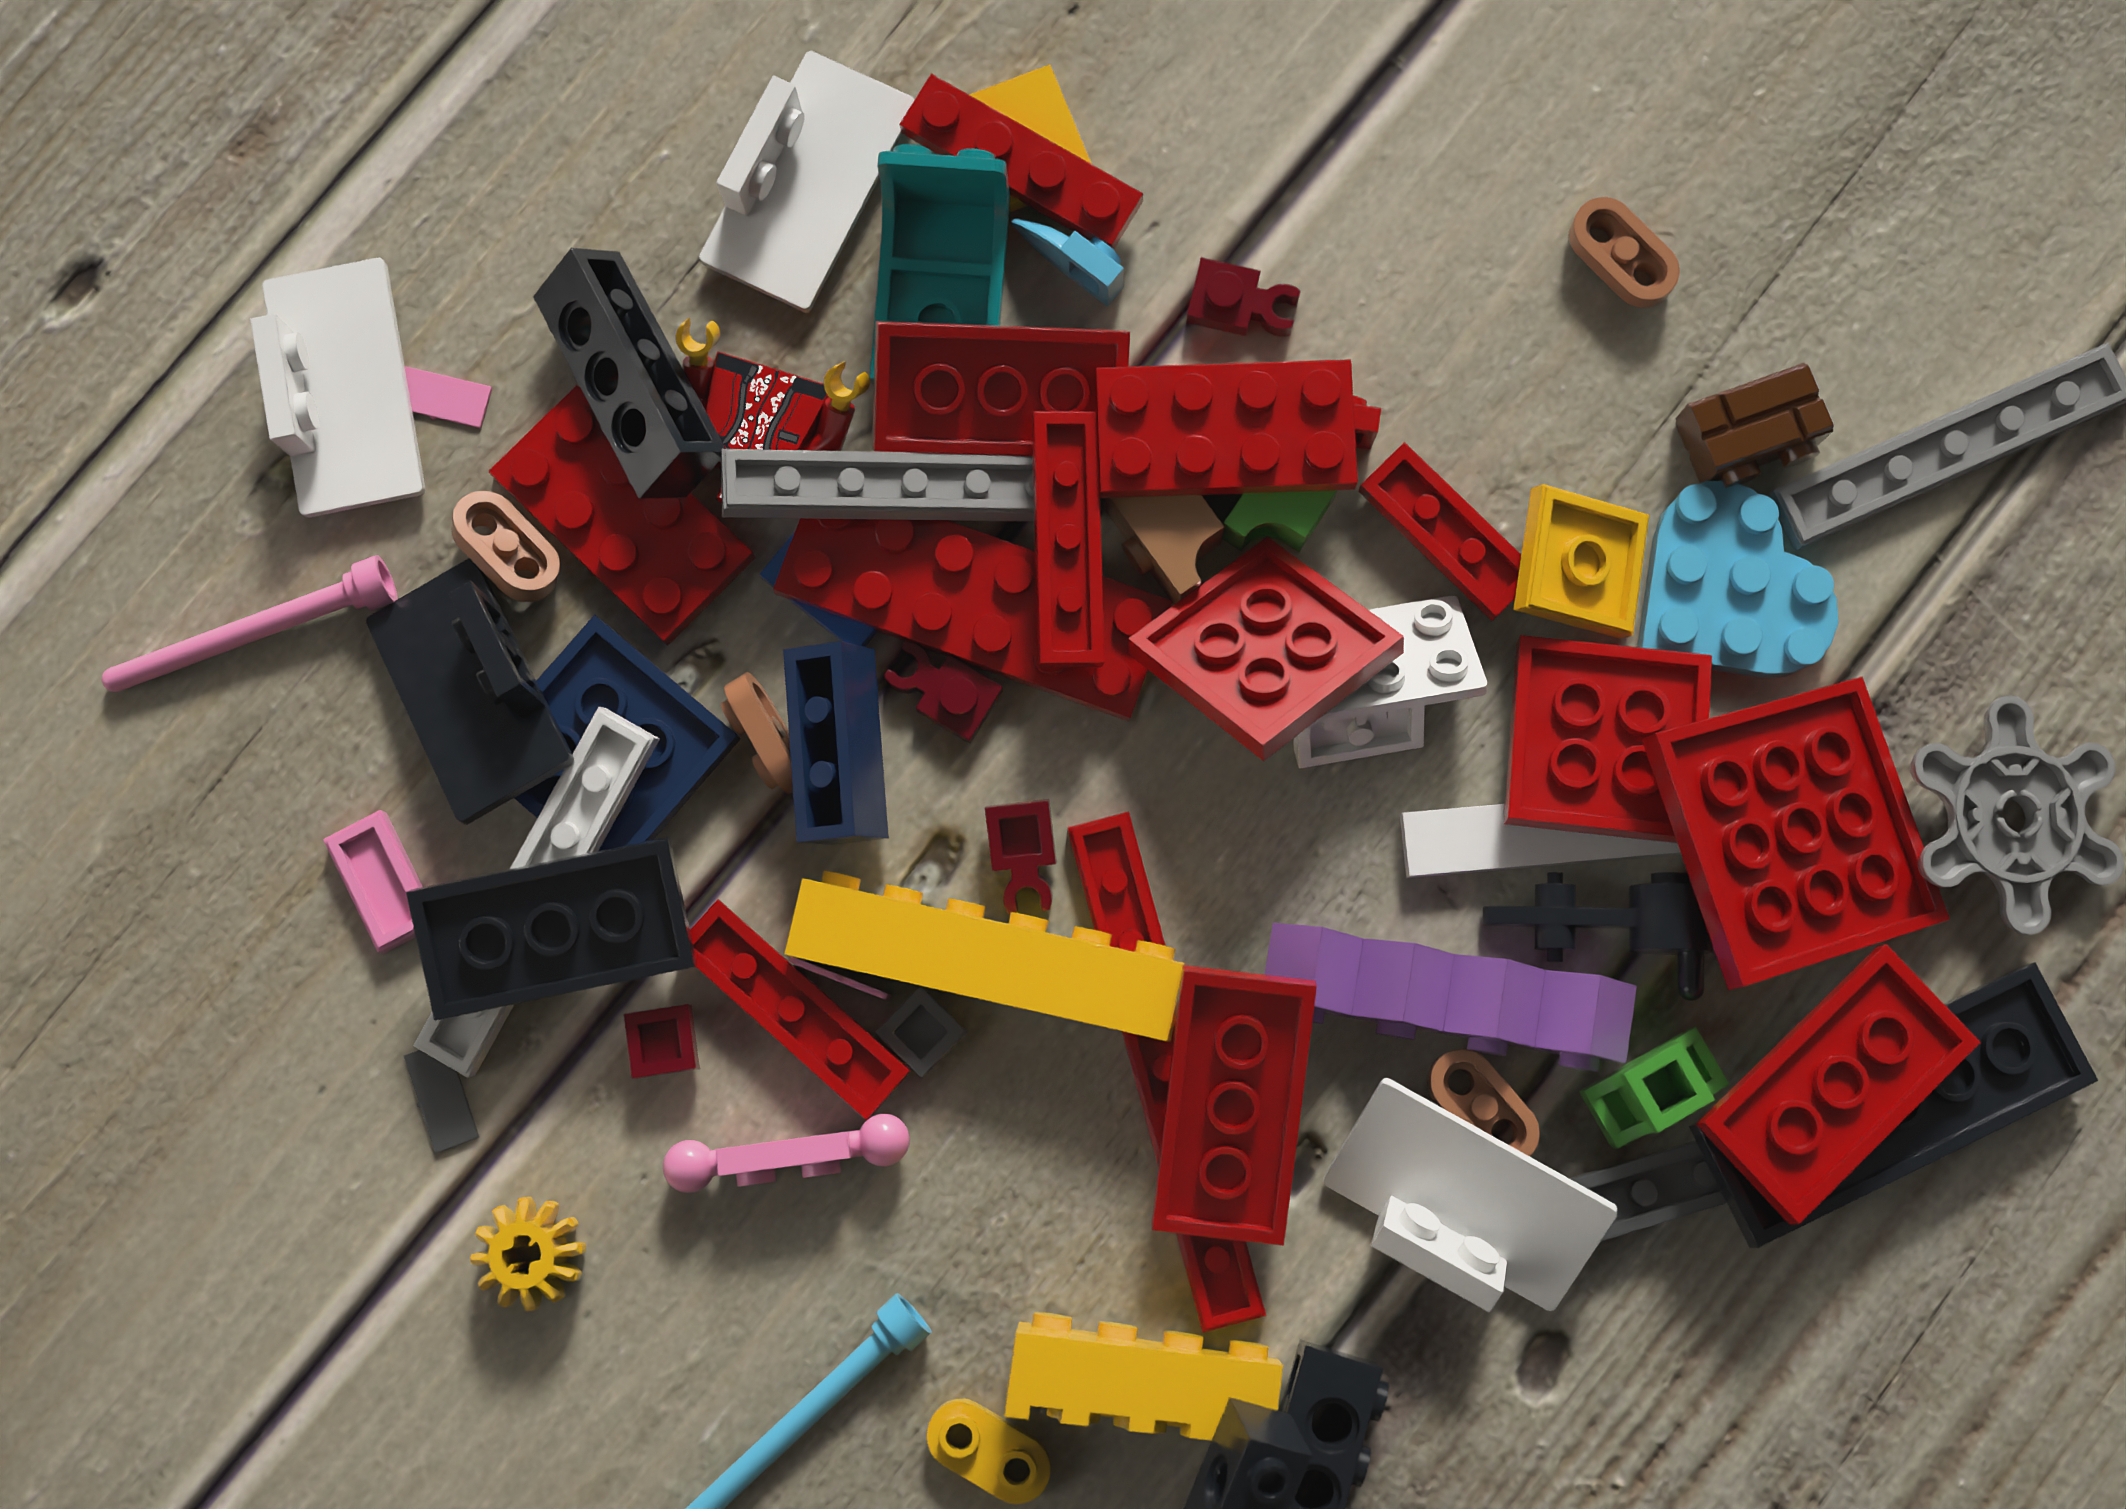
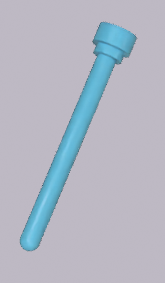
M896 1293L877 1311L879 1319L871 1325L874 1332L685 1509H724L891 1352L899 1355L905 1348L913 1351L932 1332L923 1317L904 1297Z

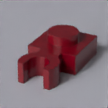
M1201 257L1186 323L1246 336L1249 320L1260 322L1262 327L1272 335L1280 337L1289 336L1294 320L1278 317L1273 312L1272 307L1278 303L1297 306L1301 290L1290 284H1277L1268 290L1258 288L1261 270Z
M905 642L901 649L905 655L918 663L917 671L910 677H900L888 669L884 674L887 683L894 690L901 693L909 694L918 691L923 694V697L916 706V711L971 744L1003 693V687L948 655L938 670L931 665L929 657L922 647L912 642Z
M1050 799L986 806L985 816L992 871L1011 869L1012 879L1006 886L1003 895V902L1009 915L1011 912L1017 913L1018 902L1016 894L1024 887H1032L1037 890L1040 895L1042 911L1050 910L1053 901V891L1049 882L1039 872V866L1057 863Z

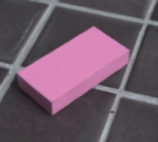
M379 810L323 839L377 952L385 954L415 938L406 892L423 886L388 814Z

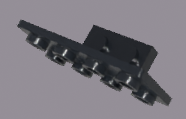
M470 558L397 599L394 603L368 616L366 624L454 816L459 822L464 825L472 823L567 768L574 762V757L485 574Z

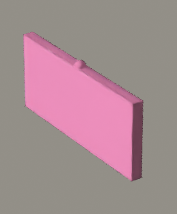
M405 366L412 412L430 416L432 420L439 418L481 428L492 392L491 386Z
M791 956L789 963L889 1001L891 995L798 958Z

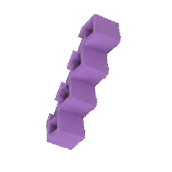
M1283 923L1272 924L1264 974L1315 980L1317 990L1312 1023L1323 1024L1325 1014L1375 1022L1377 1023L1376 1034L1415 1040L1416 1030L1467 1038L1468 1050L1506 1056L1508 1046L1559 1054V1066L1598 1072L1600 1060L1626 1063L1637 988L1636 985L1602 975L1544 970L1509 959L1458 955L1417 943L1365 939L1325 927Z

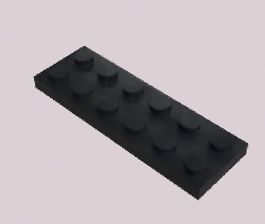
M2036 962L2023 965L1944 1003L1981 1043L1800 1224L1790 1225L1705 1135L1696 1123L1689 1126L1749 1248H1760L2099 1081Z

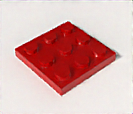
M1269 537L1259 542L1128 638L1130 656L1263 762L1404 653V636Z
M1520 635L1516 643L1504 824L1677 843L1642 739L1657 732L1709 718L1712 655Z

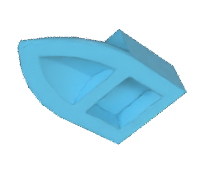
M1015 218L1011 222L1015 229L1045 259L1108 307L1123 289L1124 268L1120 265L1121 259L1102 240L1093 238L1089 242L1076 231L1069 237L1051 227L1029 220Z

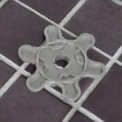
M2008 695L1993 701L1984 715L1985 747L1979 756L1974 758L1963 757L1955 753L1948 746L1940 743L1927 744L1921 747L1914 755L1910 764V774L1913 780L1919 786L1939 796L1948 814L1947 831L1944 836L1929 843L1923 849L1918 859V870L1926 881L1943 888L1959 884L1966 876L1972 873H1984L1993 881L1998 890L2000 916L2004 924L2018 934L2033 935L2044 930L2050 921L2051 908L2048 900V888L2051 880L2058 873L2069 871L2086 882L2097 886L2110 885L2117 881L2123 873L2124 858L2119 847L2111 840L2093 832L2087 824L2085 817V804L2089 796L2098 789L2106 787L2112 781L2115 774V762L2112 754L2104 746L2089 742L2077 746L2070 754L2064 757L2056 758L2047 755L2039 748L2035 741L2033 732L2034 717L2031 708L2021 698ZM2008 799L2017 802L2024 811L2025 824L2019 833L2010 829L2004 818H1998V812L2003 811L2004 804Z

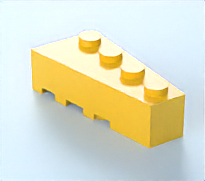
M1033 1312L1032 1323L1021 1321L1018 1323L1004 1417L1028 1419L1030 1406L1047 1408L1046 1415L1059 1419L1058 1422L1063 1424L1088 1426L1089 1423H1099L1100 1416L1113 1418L1114 1426L1128 1431L1150 1434L1166 1433L1167 1426L1180 1427V1435L1212 1440L1230 1397L1278 1410L1283 1364L1277 1358L1268 1357L1269 1346L1230 1340L1228 1351L1202 1348V1336L1175 1331H1164L1163 1342L1138 1339V1327L1113 1322H1099L1097 1332L1071 1329V1317L1042 1312Z

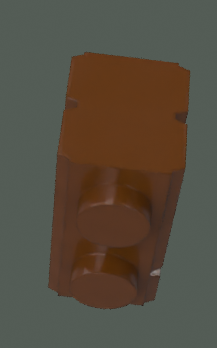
M1805 362L1685 406L1675 418V425L1685 449L1690 453V461L1699 483L1722 480L1725 488L1736 484L1742 485L1759 477L1762 474L1759 466L1780 459L1783 468H1788L1820 454L1817 445L1833 432L1834 424L1823 399L1819 398V389L1808 364H1805Z

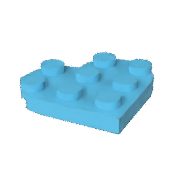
M1705 481L1700 484L1689 485L1682 490L1660 515L1653 535L1637 647L1712 655L1711 670L1758 678L1787 677L1818 662L1824 656L1825 651L1831 646L1839 623L1837 598L1833 592V578L1823 567L1813 566L1806 559L1784 552L1782 526L1778 520L1779 509L1775 501L1770 497L1758 494L1753 489L1740 484L1725 488L1723 481Z

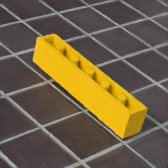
M823 871L821 882L802 878L784 955L1163 1041H1171L1177 1014L1182 965H1186L1182 962L1173 961L1175 948L1137 940L1135 952L1110 947L1112 934L1074 926L1071 938L1047 933L1048 920L1015 912L1010 913L1008 924L984 919L985 906L948 898L945 910L921 905L922 892L886 884L883 896L859 891L860 878L830 871Z

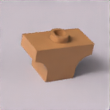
M1201 495L1107 498L1106 512L1126 538V541L1121 544L1122 549L1130 563L1141 575L1150 571L1173 605L1200 586L1201 579L1197 574L1196 564L1204 555L1221 545L1224 531L1223 524Z

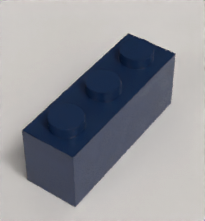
M843 641L783 649L797 842L835 845L889 839L875 649Z

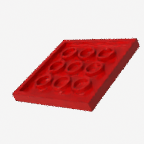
M1863 676L1657 732L1642 739L1728 991L1950 920L1939 887L1926 881L1918 870V859L1924 846Z

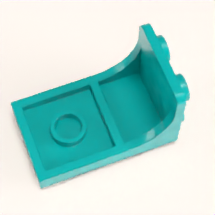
M913 144L898 145L894 147V151L878 153L877 168L880 175L882 193V228L870 366V381L872 384H874L876 321L1000 326L1010 192L1006 162L995 159L993 153L981 149H963L958 151L957 156L932 154V151L926 147Z

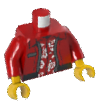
M687 318L679 326L675 336L676 344L680 351L688 356L683 359L682 368L726 449L842 450L855 412V407L851 401L864 394L870 387V377L866 372L856 377L853 390H849L843 385L841 380V374L846 365L845 361L829 369L825 374L823 383L719 351L714 361L708 357V352L719 341V326L714 321H710L707 324L706 344L697 343L690 336V318ZM719 461L714 467L721 469V461ZM721 487L716 498L720 503H722Z

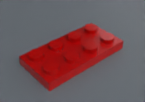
M876 321L872 449L877 452L1033 456L1032 416L1034 411L1097 412L1096 368L1129 367L1130 331Z
M1351 359L1096 368L1100 498L1355 490L1358 484Z
M578 385L563 397L488 471L500 485L667 646L756 558L753 552L691 493L687 498L639 499L611 444L602 431L582 389Z
M1887 944L1876 947L1721 1098L1696 1125L1790 1225L1800 1224L1981 1042Z
M1182 965L1151 1222L1153 1231L1284 1246L1317 990L1315 980Z

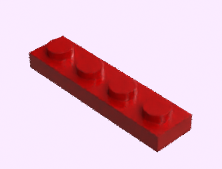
M932 73L899 124L901 134L938 155L957 156L958 151L963 149H981L993 153L995 159L1006 162L1011 196L1073 232H1078L1089 241L1093 238L1102 240L1113 250L1143 203L1142 192Z
M1034 411L1032 416L1038 668L1102 667L1105 663L1097 412Z
M719 899L690 929L697 961L695 967L866 1120L873 1116L910 1074L911 1070Z

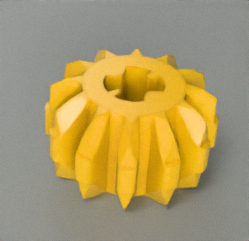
M521 1197L517 1201L515 1214L505 1205L497 1206L492 1210L493 1219L498 1229L491 1226H480L477 1228L475 1236L490 1246L488 1251L472 1254L470 1261L472 1265L477 1266L489 1263L491 1272L483 1276L478 1282V1287L481 1290L485 1291L496 1287L500 1283L503 1284L498 1295V1305L509 1307L520 1295L525 1311H534L540 1307L542 1293L553 1303L565 1297L564 1288L559 1278L571 1282L580 1279L582 1271L577 1266L567 1262L568 1256L585 1253L586 1244L579 1241L567 1244L565 1236L573 1232L579 1223L575 1217H569L555 1225L554 1222L559 1212V1203L553 1200L546 1201L537 1213L533 1198ZM528 1236L532 1238L528 1245H539L541 1251L540 1260L531 1262L529 1270L526 1269L529 1261L519 1262L517 1258V1248L527 1245Z

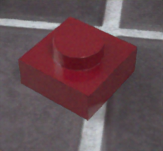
M683 1004L623 1014L631 1079L700 1069L692 1005Z

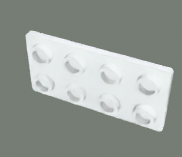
M808 51L805 54L790 83L773 75L716 182L725 207L699 255L702 264L802 312H809L880 178L877 168L878 153L894 151V147L902 135L899 124L912 105L914 98L814 51Z
M373 258L265 280L262 287L267 315L250 318L269 438L291 458L300 513L310 518L423 495L426 488L387 264L381 258Z
M1446 596L1369 610L1404 636V653L1293 739L1294 752L1299 769L1424 747L1425 705L1486 694L1487 680L1456 596Z
M1389 1078L1381 1080L1325 1173L1323 1180L1325 1186L1378 1215L1371 1244L1372 1247L1489 1313L1503 1293L1504 1286L1547 1311L1555 1310L1617 1217V1207L1614 1203Z

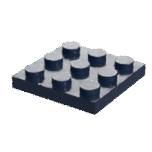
M596 615L587 622L536 680L572 755L598 707H604L660 738L599 851L654 840L741 740L733 730ZM564 769L514 799L538 818Z

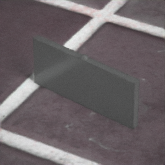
M421 1050L404 1055L419 1101L417 1106L421 1108L435 1153L479 1138L459 1073Z

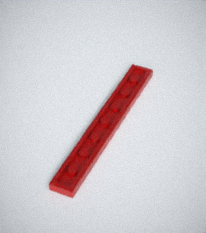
M1129 811L1068 827L1067 831L1094 930L1112 934L1110 947L1135 952L1137 940L1166 946ZM1175 1023L1170 1042L1121 1031L1157 1166L1159 1164ZM1176 1233L1203 1333L1266 1316L1246 1241Z

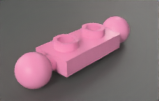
M878 1114L865 1121L860 1130L715 1150H710L701 1142L685 1140L672 1146L666 1153L663 1161V1174L668 1184L677 1191L693 1193L706 1187L713 1176L736 1174L737 1187L775 1182L777 1181L775 1168L801 1165L802 1178L841 1173L840 1159L861 1156L873 1165L886 1167L896 1164L905 1156L909 1148L910 1136L907 1127L899 1118L890 1114Z

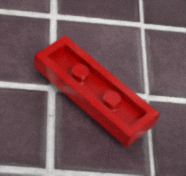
M1404 442L1360 485L1358 492L1493 621L1515 600L1521 554Z

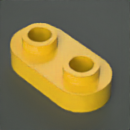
M968 1399L948 1401L941 1405L933 1414L927 1428V1444L931 1454L940 1464L1007 1503H1027L1037 1498L1044 1491L1049 1481L1051 1464L1045 1446L1037 1438L982 1405ZM955 1424L966 1425L972 1432L971 1443L962 1448L953 1446L947 1437L948 1429ZM1013 1458L1025 1460L1030 1468L1028 1477L1019 1482L1010 1480L1004 1471V1466L1009 1460Z

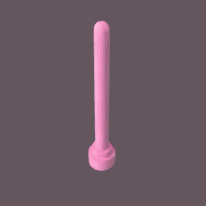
M379 555L352 564V571L343 574L342 582L111 667L103 673L102 684L111 692H120L353 605L356 609L366 606L371 611L379 609L397 600V591L392 576Z

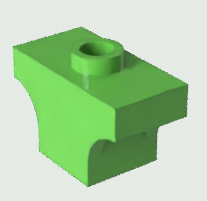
M1338 490L1243 493L1223 524L1222 540L1242 551L1250 542L1269 537L1278 539L1300 552L1333 503Z
M1692 1027L1581 1089L1579 1093L1611 1148L1618 1149L1644 1135L1659 1133L1715 1101L1713 1095L1730 1084L1697 1028Z

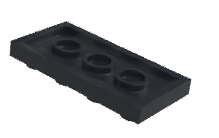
M670 837L415 888L406 892L434 1021L693 968L697 964Z

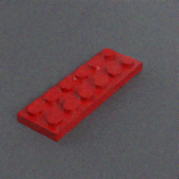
M800 518L773 587L774 594L789 600L793 599L875 628L876 631L915 643L920 647L947 657L950 655L961 662L1128 722L1132 716L1148 671L1147 668L1130 656L1128 638L1168 610L1172 604L1171 600L1102 576L1104 665L1102 667L1038 668L1035 551L949 520Z

